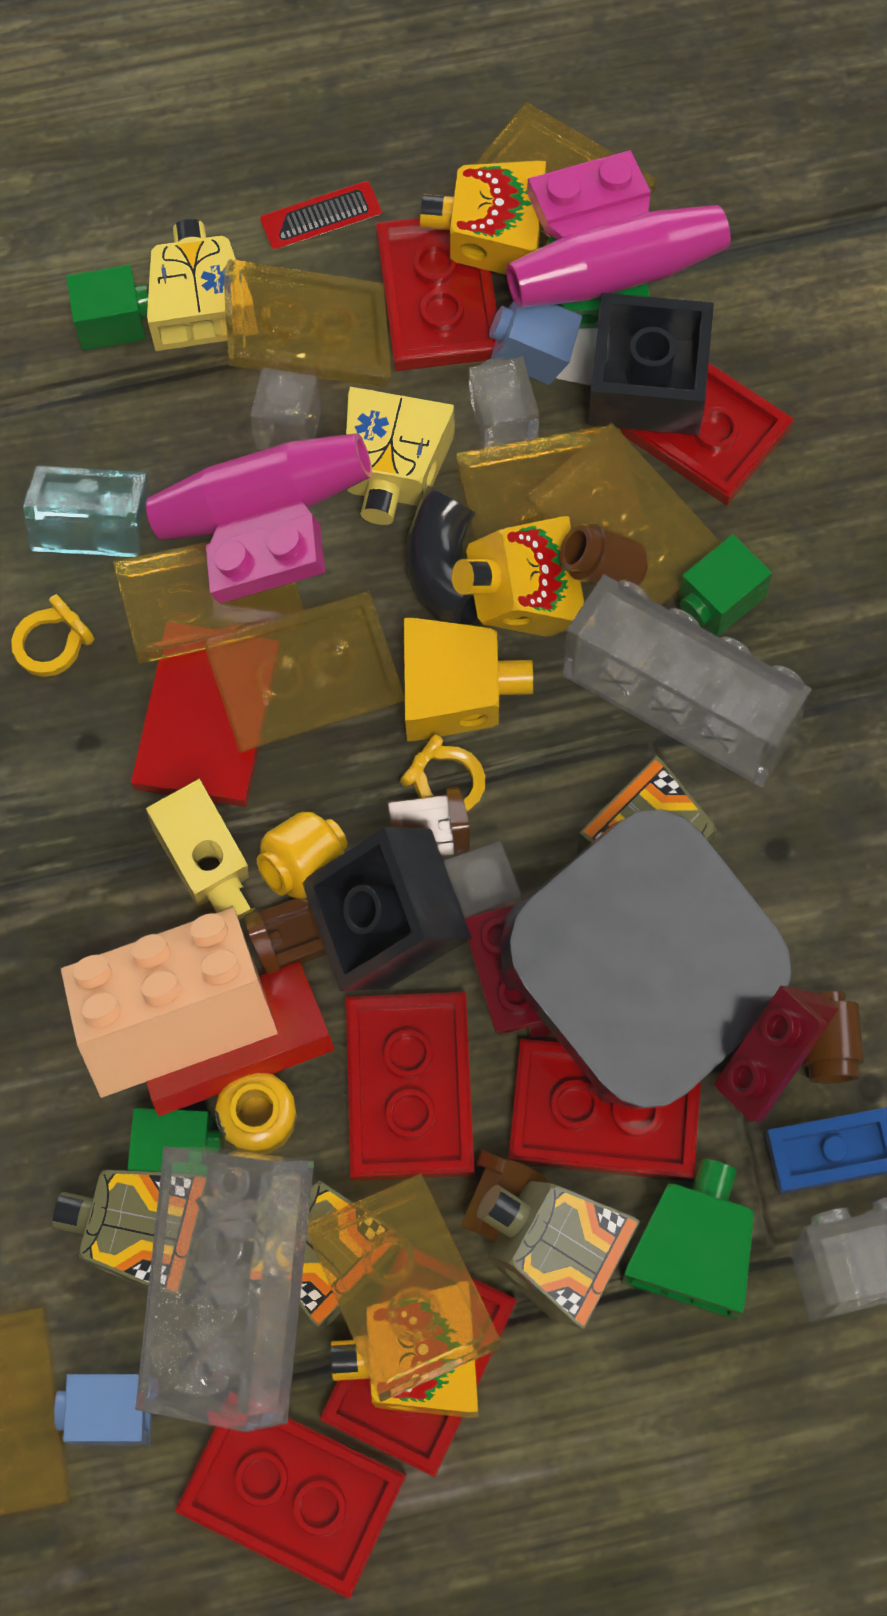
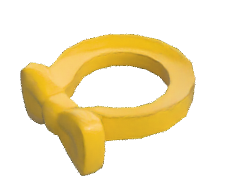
M57 594L49 599L52 608L36 611L23 618L15 628L11 639L12 653L19 665L31 675L49 677L64 672L77 659L81 645H91L95 640L92 632L80 620L78 614L71 611ZM65 622L71 628L65 649L59 657L52 661L39 662L27 656L24 643L27 635L35 627L41 624Z
M434 734L423 750L414 756L413 764L403 774L400 783L406 788L413 784L419 797L434 796L431 793L427 777L423 771L426 764L431 759L457 761L466 767L472 778V789L464 799L466 811L468 812L480 801L485 790V773L482 765L471 752L465 749L442 746V737Z

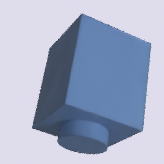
M513 301L509 308L501 306L490 328L489 337L496 339L490 361L550 385L570 363L582 315L556 304L519 308Z
M67 1374L66 1391H58L55 1398V1429L57 1431H64L63 1442L73 1446H151L153 1380L145 1374Z

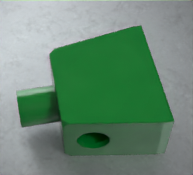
M702 1159L693 1189L668 1183L626 1268L621 1284L736 1321L743 1313L745 1306L754 1210L729 1202L737 1170L722 1162Z

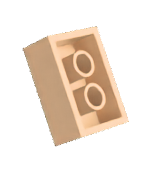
M234 907L218 913L200 916L190 923L159 934L144 936L134 943L100 955L85 957L75 964L61 968L77 1046L101 1098L278 1034L252 954Z

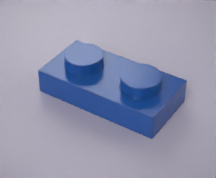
M887 1107L769 1129L765 1134L779 1195L887 1175Z

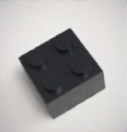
M601 293L588 425L700 435L706 397L714 303Z
M383 827L308 876L302 883L340 991L389 989L472 939L431 829Z

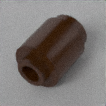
M600 525L575 526L567 533L561 545L560 562L574 579L615 595L624 596L629 594L642 583L646 576L648 563L644 545L637 540Z
M841 991L817 992L824 995L839 1010L802 1063V1067L809 1069V1081L812 1083L828 1084L859 1079L858 1065L864 1063L859 1004L846 1001L845 993Z

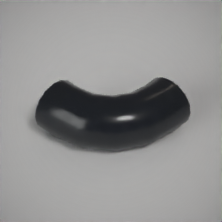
M427 486L418 503L407 533V573L418 601L438 621L479 626L481 621L477 617L474 595H461L456 592L452 584L453 567L458 560L462 559V543L476 513L438 490Z

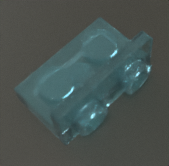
M37 466L23 505L29 548L32 551L138 557L141 550L139 523L149 492L147 472Z

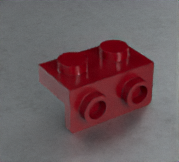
M515 904L465 918L472 937L468 941L494 1032L498 1035H503L526 1028L530 1040L553 1035L517 989L508 990L498 969L502 968L500 941L505 926L501 922Z
M781 985L714 1083V1086L749 1121L762 1122L839 1009L822 994Z

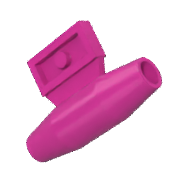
M631 150L528 178L527 194L546 235L551 234L557 240L508 263L506 268L507 281L512 298L519 308L591 300L601 297V293L612 294L668 278L728 249L731 240L728 220L719 205L649 212L651 191Z
M358 433L287 442L207 467L148 497L146 500L147 517L154 534L161 541L213 535L210 544L206 545L210 594L221 604L325 573L321 527L308 508L371 478V460L366 444Z

